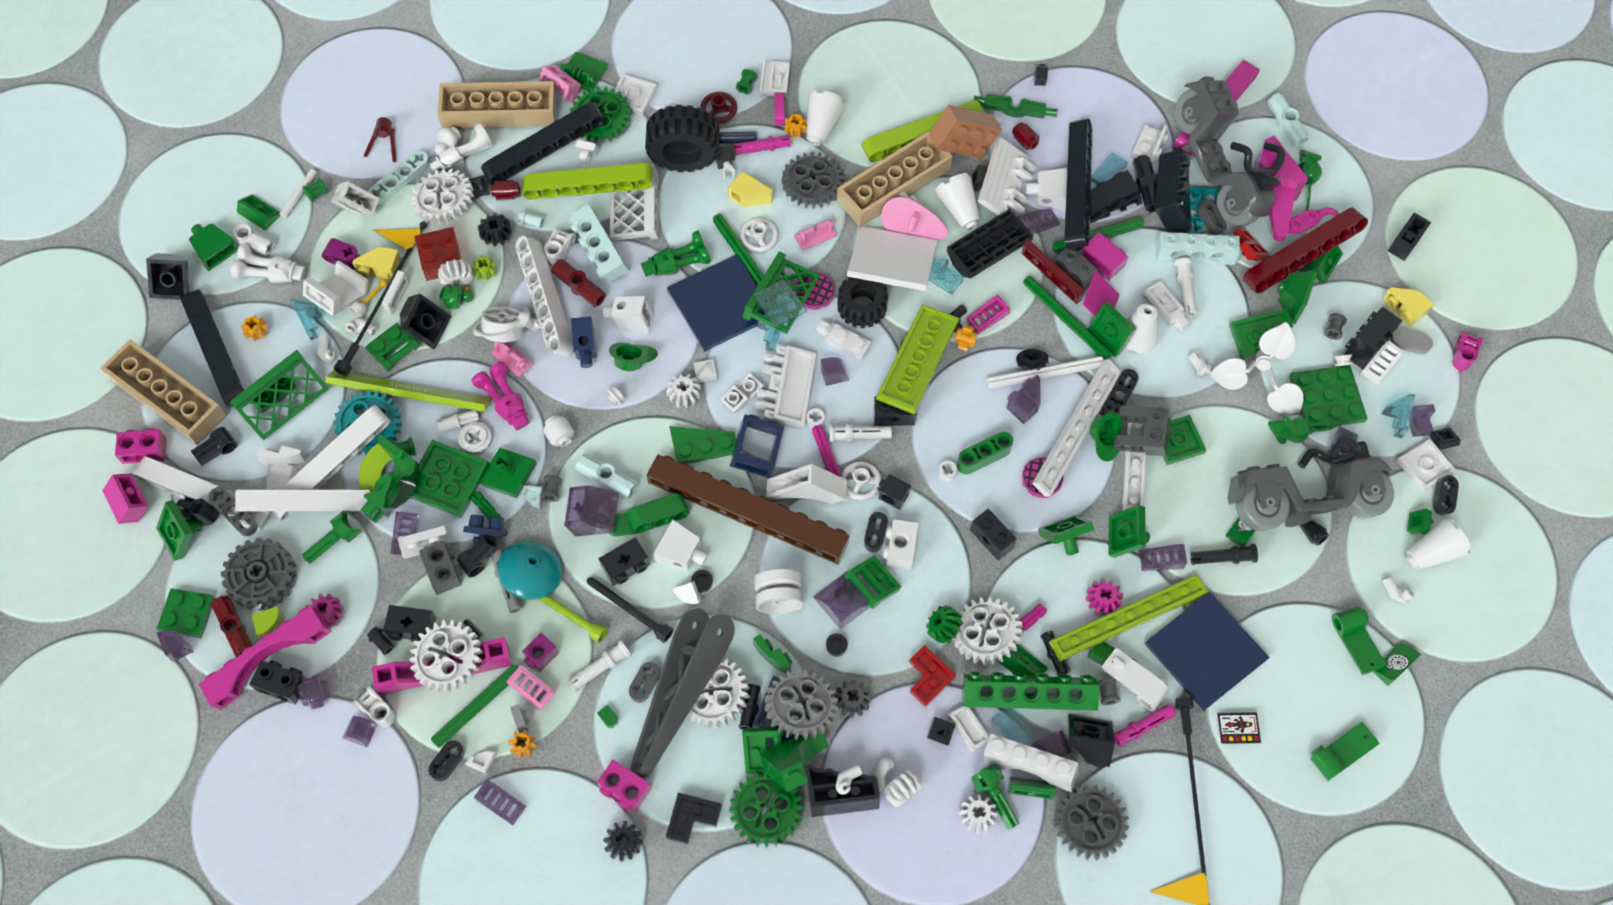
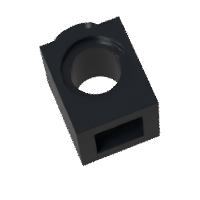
M889 474L886 480L882 479L877 487L879 491L878 499L901 510L910 494L911 485Z

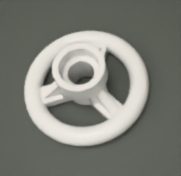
M755 218L747 221L742 226L739 236L741 243L748 250L764 252L776 244L778 230L771 221ZM771 229L772 239L768 244H765L764 237ZM745 236L753 237L758 241L759 246L750 244Z
M854 462L843 470L841 478L846 479L849 472L853 475L855 486L852 491L847 486L846 493L850 498L867 500L878 493L877 487L882 479L879 471L873 465L867 462ZM869 471L873 473L874 477H870ZM866 484H875L870 492L858 494L861 487H864Z

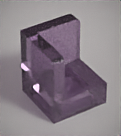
M1434 404L1413 406L1407 413L1413 437L1427 436L1433 431L1430 418L1436 412Z

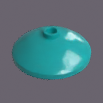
M522 541L509 546L501 554L497 565V574L502 586L512 595L526 600H537L552 594L559 586L563 573L562 564L557 554L548 546L534 541Z

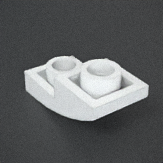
M749 373L737 386L733 385L720 400L735 414L757 397V390H764L765 387Z
M293 445L290 447L281 446L279 452L271 448H267V450L259 448L256 453V457L264 465H298L305 463L307 460L302 449Z

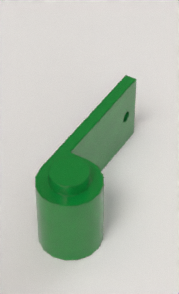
M1356 606L1333 614L1332 622L1361 674L1365 675L1386 668L1387 664L1365 629L1369 620L1366 610Z
M1361 722L1326 748L1322 745L1311 752L1313 757L1310 760L1326 780L1329 781L1380 743L1365 724Z

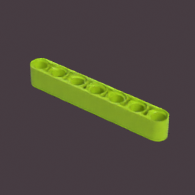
M978 100L956 106L985 113ZM944 111L866 138L862 142L861 147L870 162L883 160L926 132H931Z
M647 163L526 174L523 177L522 196L526 199L534 200L649 189L652 187L653 167Z

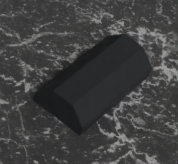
M1008 209L949 245L947 253L952 265L961 276L971 279L1021 248L1028 239L1032 241L1034 236L1017 216Z

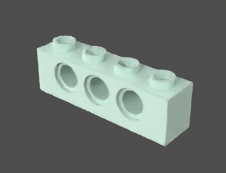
M589 204L569 216L572 221L570 227L575 234L579 233L581 238L578 240L584 249H588L589 253L587 256L592 264H597L598 268L595 270L601 279L605 278L608 283H611L629 272Z
M1160 232L1156 242V261L1175 262L1180 258H1190L1192 263L1235 265L1240 255L1239 236Z

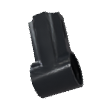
M219 427L210 434L208 440L191 450V453L201 466L220 454H229L236 449L237 442L227 428Z
M185 497L184 499H179L176 503L183 517L200 521L205 526L212 525L219 516L218 510L202 498L194 500Z
M483 535L471 549L465 550L457 557V562L469 578L477 576L484 570L485 566L483 564L497 551L498 543L489 535Z

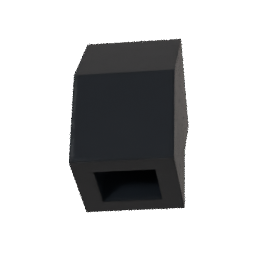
M1035 64L1034 86H1046L1048 65Z

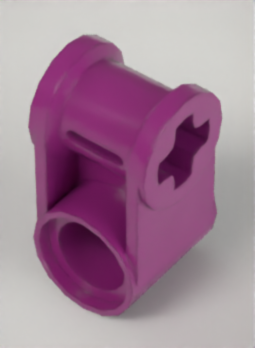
M331 238L321 257L331 264H336L339 260L354 270L353 260L360 257L354 245Z

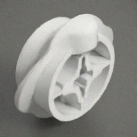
M503 306L485 309L482 312V320L473 327V334L476 337H484L494 342L515 341L522 336V327L529 325L530 313Z

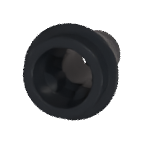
M1313 520L1299 525L1311 544L1319 546L1329 537L1327 529Z

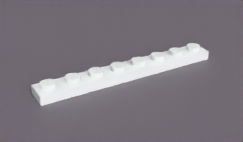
M1110 359L1103 360L1032 483L1045 497L1053 494L1090 429L1092 422L1095 420L1121 374V371Z

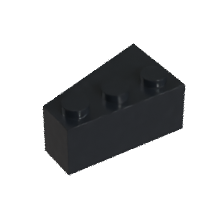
M1128 170L1115 174L1110 180L1100 182L1095 188L1091 189L1090 224L1110 217V212L1118 209L1121 212L1126 211V206L1134 203L1137 206L1142 205L1139 187Z
M1384 307L1377 313L1373 311L1366 320L1368 321L1366 326L1363 324L1356 332L1357 336L1351 338L1345 345L1347 351L1344 355L1352 354L1350 360L1363 370L1403 321Z
M806 765L811 817L879 809L880 795L877 777L862 774L852 779L851 789L847 794H840L835 786L840 772L830 768L820 769L812 765Z

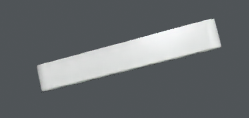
M521 236L515 245L546 348L550 353L569 356L574 349L573 340L542 244L538 240Z
M376 405L370 407L281 489H319L383 431L391 420ZM294 511L272 512L280 520H284Z
M145 456L133 473L136 479L182 499L185 497L194 500L202 498L211 506L213 505L209 501L208 495L212 489L220 487ZM227 490L235 498L236 493ZM218 495L216 497L223 505L226 503L222 496ZM235 507L228 510V516H235L238 511H235ZM271 511L247 512L257 522L258 529H261ZM243 518L240 520L241 523L250 526Z

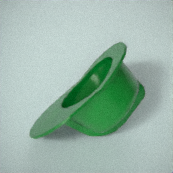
M621 342L612 344L609 347V353L614 358V365L623 371L638 370L642 367L643 363L651 362L658 356L655 348L645 345Z
M1114 412L1106 413L1104 416H1096L1090 426V436L1095 441L1096 453L1102 461L1106 462L1112 461L1119 453V450H1116L1113 446L1115 436L1121 435L1122 421L1120 416Z

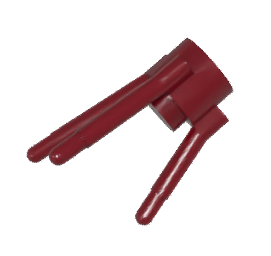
M385 117L377 119L364 157L368 156L378 136L385 138L387 135H390L392 161L396 162L395 129L391 127V120Z

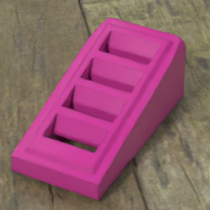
M997 294L968 316L966 320L980 334L1011 312L1010 308ZM997 305L1001 311L997 312L994 306ZM988 310L994 313L993 317L987 312ZM983 313L989 319L988 321H985L982 318L981 315ZM978 318L983 325L979 326L974 319Z

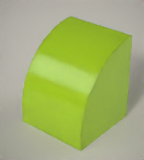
M278 606L252 615L257 636L261 639L264 635L277 630L280 624L284 622V613Z

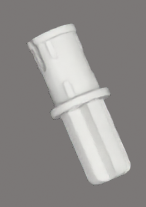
M472 410L459 415L454 413L453 416L436 421L439 431L442 433L450 429H461L462 425L478 421L479 416L476 410Z

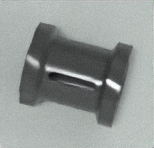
M1339 313L1330 314L1328 318L1329 325L1325 328L1324 335L1332 340L1341 339L1343 335L1342 328L1346 324L1347 318Z
M555 475L544 476L545 486L544 491L540 495L541 499L549 502L559 501L558 491L559 486L562 485V478Z
M1106 678L1098 681L1102 696L1101 705H1113L1121 701L1116 692V679Z

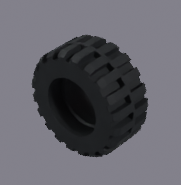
M691 105L666 106L665 109L661 108L656 113H653L647 121L646 153L653 163H657L659 167H665L669 171L694 172V170H702L705 166H710L718 157L720 128L716 119L709 112H704L699 107L693 108Z

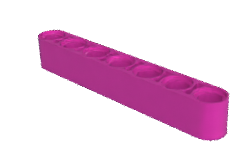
M1243 60L1225 81L1235 101L1241 97L1260 72L1259 68L1246 60ZM1182 131L1177 137L1174 146L1182 149V147L1188 145L1190 134ZM1183 151V152H1185V153L1188 154V155H1191V154L1193 153V152Z

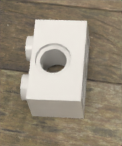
M893 519L892 526H888L886 539H890L889 546L884 548L883 558L887 559L886 566L912 570L918 523ZM901 541L905 546L898 547L895 543Z

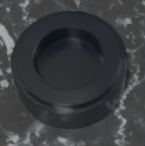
M698 570L692 575L691 582H695L698 592L703 593L711 589L713 578L708 571Z
M836 633L827 638L826 650L830 655L839 657L847 651L848 642L843 635Z

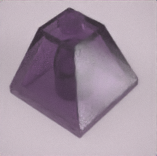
M847 572L813 596L840 630L870 608L868 600L851 581L844 577Z

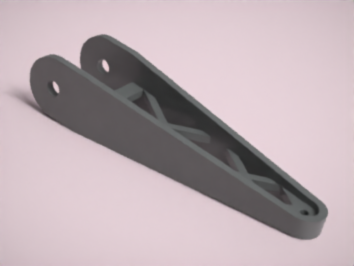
M691 608L683 614L674 632L630 765V770L639 777L646 778L652 773L723 660L735 632L734 623L729 616L716 614L709 619L708 614L700 608ZM696 621L697 626L693 629L692 625ZM721 628V634L718 636L717 631Z

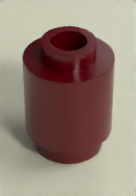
M1021 122L1013 128L1012 134L1014 139L1025 150H1032L1037 147L1040 137L1028 124Z
M514 180L495 181L494 185H491L492 197H495L496 201L515 200L516 197H520L519 182H514Z

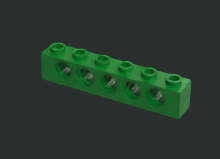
M969 672V674H963L962 702L964 707L1098 711L1100 685L1097 679L1091 675L1071 677L1067 674H1060L1058 677H1049V675L1042 673L1036 674V676H1027L1024 673L1004 675L1000 672H993L991 675H982L980 672ZM983 686H991L988 692L980 691ZM1007 686H1012V687H1013V690H1012L1011 692H1009V693H1004V692H1003V689H1004L1005 687H1007ZM1028 687L1036 688L1033 693H1025ZM1050 688H1058L1054 694L1047 693ZM1072 689H1080L1079 693H1077L1076 695L1070 694V691Z

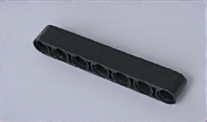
M589 102L482 164L481 170L490 185H494L495 181L507 180L599 127L605 120L604 116L594 102Z
M200 289L180 296V300L222 400L229 409L232 407L229 402L243 392L244 389Z

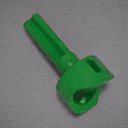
M341 511L330 520L333 530L302 554L309 564L320 557L341 538L350 542L362 532L351 527L346 511Z
M992 764L973 775L972 783L977 793L988 791L989 797L993 804L996 805L1000 817L1009 830L1020 823L1001 788L998 786L1000 781L1004 779V776L999 767Z

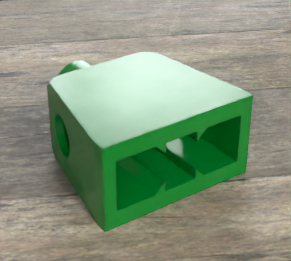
M196 224L191 228V232L194 235L189 238V241L208 272L238 251V246L234 239L214 224H208L204 228L201 224Z

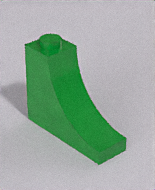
M817 731L815 739L811 734H808L807 740H804L803 735H799L797 740H795L794 736L759 755L766 774L784 790L789 792L808 782L804 772L807 763L816 754L829 746L825 734L822 735Z

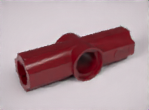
M558 259L551 269L552 274L569 286L573 294L581 296L593 307H599L603 303L606 293L586 278V274L583 271L576 270L564 259Z
M219 596L214 599L211 606L220 623V629L224 632L237 658L244 649L253 646L230 596ZM237 624L234 630L229 631L232 625Z

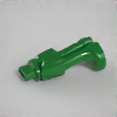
M697 230L692 233V240L686 246L671 250L666 248L654 254L651 258L648 257V261L640 264L647 277L653 274L655 276L677 274V269L695 263L709 264L711 259L706 246H704L701 234ZM695 253V254H693V255H691V256H688V257H685V258H681V259H677V258H679V257H682V256H685V255H688V254Z

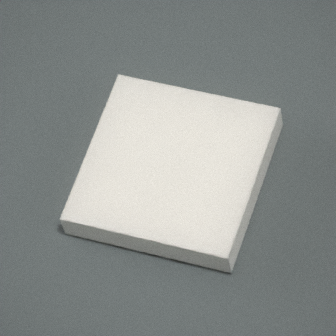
M622 74L615 92H621L622 97H626L627 102L630 104L631 113L643 117L658 86L655 83Z
M1431 439L1426 440L1396 460L1422 493L1435 486L1439 478L1453 475L1457 471Z

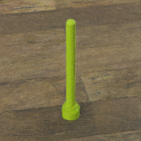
M550 596L538 599L589 631L591 639L600 643L606 637L608 628L601 623L592 624Z

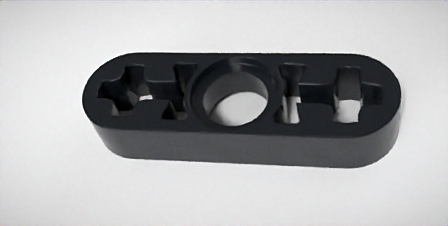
M1132 369L1122 371L1104 404L1102 416L1109 413L1113 403L1117 405L1114 411L1117 414L1119 407L1126 405L1139 379L1136 371ZM1129 376L1131 377V380L1129 381L1126 387L1124 386V383L1126 381V378H1128ZM1122 391L1126 398L1118 399L1115 396V392Z

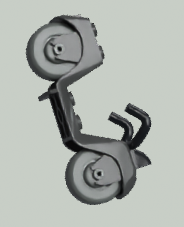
M1204 76L1199 81L1187 83L1183 87L1190 89L1179 97L1175 106V120L1178 127L1183 132L1190 134L1189 144L1182 147L1183 151L1194 153L1207 182L1213 185H1223L1217 195L1216 206L1224 221L1232 226L1250 225L1259 217L1267 216L1274 205V189L1282 183L1274 174L1280 170L1284 163L1285 150L1279 145L1265 142L1263 149L1277 153L1276 162L1272 167L1253 168V153L1250 147L1232 142L1230 149L1242 152L1245 155V171L1232 172L1231 164L1226 159L1223 147L1218 142L1239 114L1237 102L1232 98L1228 84L1222 80H1215L1214 77Z
M1342 436L1336 440L1328 452L1330 455L1317 448H1311L1305 452L1298 463L1299 467L1305 469L1312 457L1315 456L1329 464H1340L1335 466L1332 471L1326 497L1320 500H1316V498L1304 500L1287 466L1280 467L1279 464L1267 465L1266 468L1252 466L1248 467L1247 470L1238 471L1237 475L1230 479L1227 500L1229 505L1236 503V511L1241 521L1247 527L1256 531L1271 530L1282 525L1284 522L1286 527L1299 526L1312 520L1311 515L1328 513L1341 508H1346L1351 514L1359 518H1372L1385 513L1393 503L1394 488L1390 478L1387 476L1393 473V471L1383 459L1370 456L1365 441L1356 442L1349 436ZM1344 444L1350 447L1348 452L1338 455Z

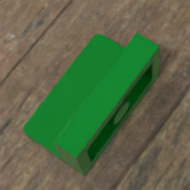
M1339 246L1299 270L1300 272H1318L1316 277L1319 282H1327L1343 253Z

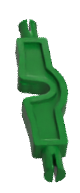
M987 94L985 98L974 95V100H978L981 105H984V109L1000 111L1011 117L1030 116L1044 118L1045 115L1057 116L1058 109L1046 108L1045 103L1022 99L1019 106L1014 107L1010 96Z

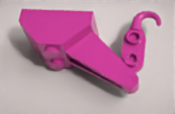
M1275 136L1264 141V143L1269 142L1281 146L1286 154L1282 167L1274 174L1282 183L1274 189L1275 201L1271 211L1268 213L1272 236L1276 241H1284L1290 233L1297 235L1315 227L1326 215L1330 214L1335 217L1340 214L1337 210L1326 207L1320 210H1307L1291 218L1293 203L1298 200L1308 177ZM1263 143L1254 168L1272 167L1276 162L1277 153L1263 149Z

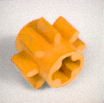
M791 114L789 119L785 118V132H789L790 137L800 138L802 133L807 132V119L803 120L801 114Z
M256 315L245 318L244 325H241L246 339L251 337L256 342V340L265 338V332L269 331V329L265 325L264 318L258 320Z
M965 325L963 329L958 328L954 343H958V349L967 351L968 347L974 348L978 333L973 332L974 327Z
M525 729L523 733L518 734L514 732L515 737L513 740H508V743L514 746L510 749L511 754L517 752L519 759H522L525 755L532 757V749H537L536 744L532 743L536 739L534 734L528 737ZM522 741L526 744L523 748L519 744Z

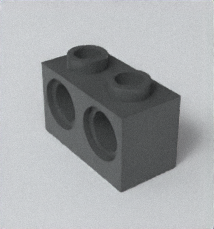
M1066 248L1055 259V264L1084 290L1089 288L1094 272L1099 271L1076 249L1068 250Z
M444 541L419 550L436 595L461 586L459 578L462 577L458 565H453L452 559H455L451 546L447 548ZM443 555L441 560L434 561L435 557ZM444 574H450L447 579H441Z

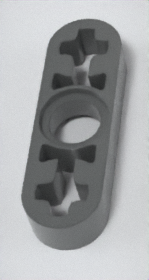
M216 487L210 491L208 495L209 501L241 535L251 536L257 531L258 524L247 511H238L235 516H228V510L235 507V498L225 488ZM218 495L222 496L226 501L224 505L216 498ZM242 518L250 525L249 528H245L240 522Z

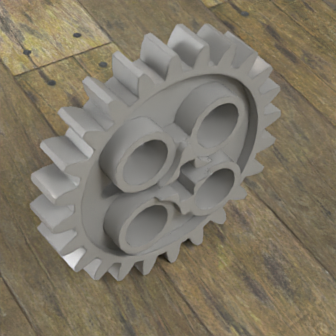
M796 669L793 676L789 671L786 673V678L779 675L778 682L772 681L771 687H768L767 690L768 695L765 696L767 704H765L764 710L769 711L767 719H773L771 726L779 725L778 733L786 730L787 738L793 733L795 740L799 738V735H803L804 740H807L808 734H811L815 739L817 731L823 735L825 728L830 729L831 722L835 721V714L838 710V707L835 706L837 705L838 698H833L836 691L829 690L831 683L823 684V676L816 679V672L808 676L807 670L804 671L803 675H800L798 669ZM807 689L812 693H805L803 690ZM787 696L791 698V700L787 701L784 700L782 697ZM815 708L820 710L821 712L815 713L811 709ZM795 715L798 716L800 719L794 720L790 716Z

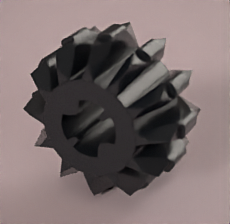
M494 213L491 217L487 214L486 219H481L480 225H478L480 239L484 240L487 245L492 243L494 247L497 243L503 245V240L509 241V235L512 234L510 221L505 219L503 214L497 216Z
M623 821L621 828H619L617 823H614L615 831L611 829L606 831L611 837L603 838L604 843L609 844L604 849L606 852H611L610 857L612 859L619 855V861L623 862L625 855H627L628 859L632 860L631 852L639 854L640 850L636 846L643 845V840L638 839L642 833L640 830L635 831V824H631L628 828L627 821ZM626 837L629 842H625L624 846H621L618 841H622V838Z

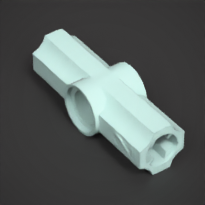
M1280 93L1268 99L1267 104L1278 120V128L1282 132H1286L1293 145L1300 147L1308 142L1310 136L1299 121V112L1291 108Z
M586 453L577 460L575 469L599 482L602 488L611 489L628 499L636 492L638 482L618 472L611 464L602 463ZM605 474H611L609 478H602Z

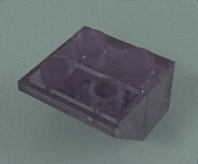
M590 485L570 487L564 526L575 537L614 533L619 494Z

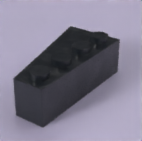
M1182 149L1159 155L1155 211L1167 232L1170 233L1192 230L1189 185L1190 160L1187 155L1185 156Z

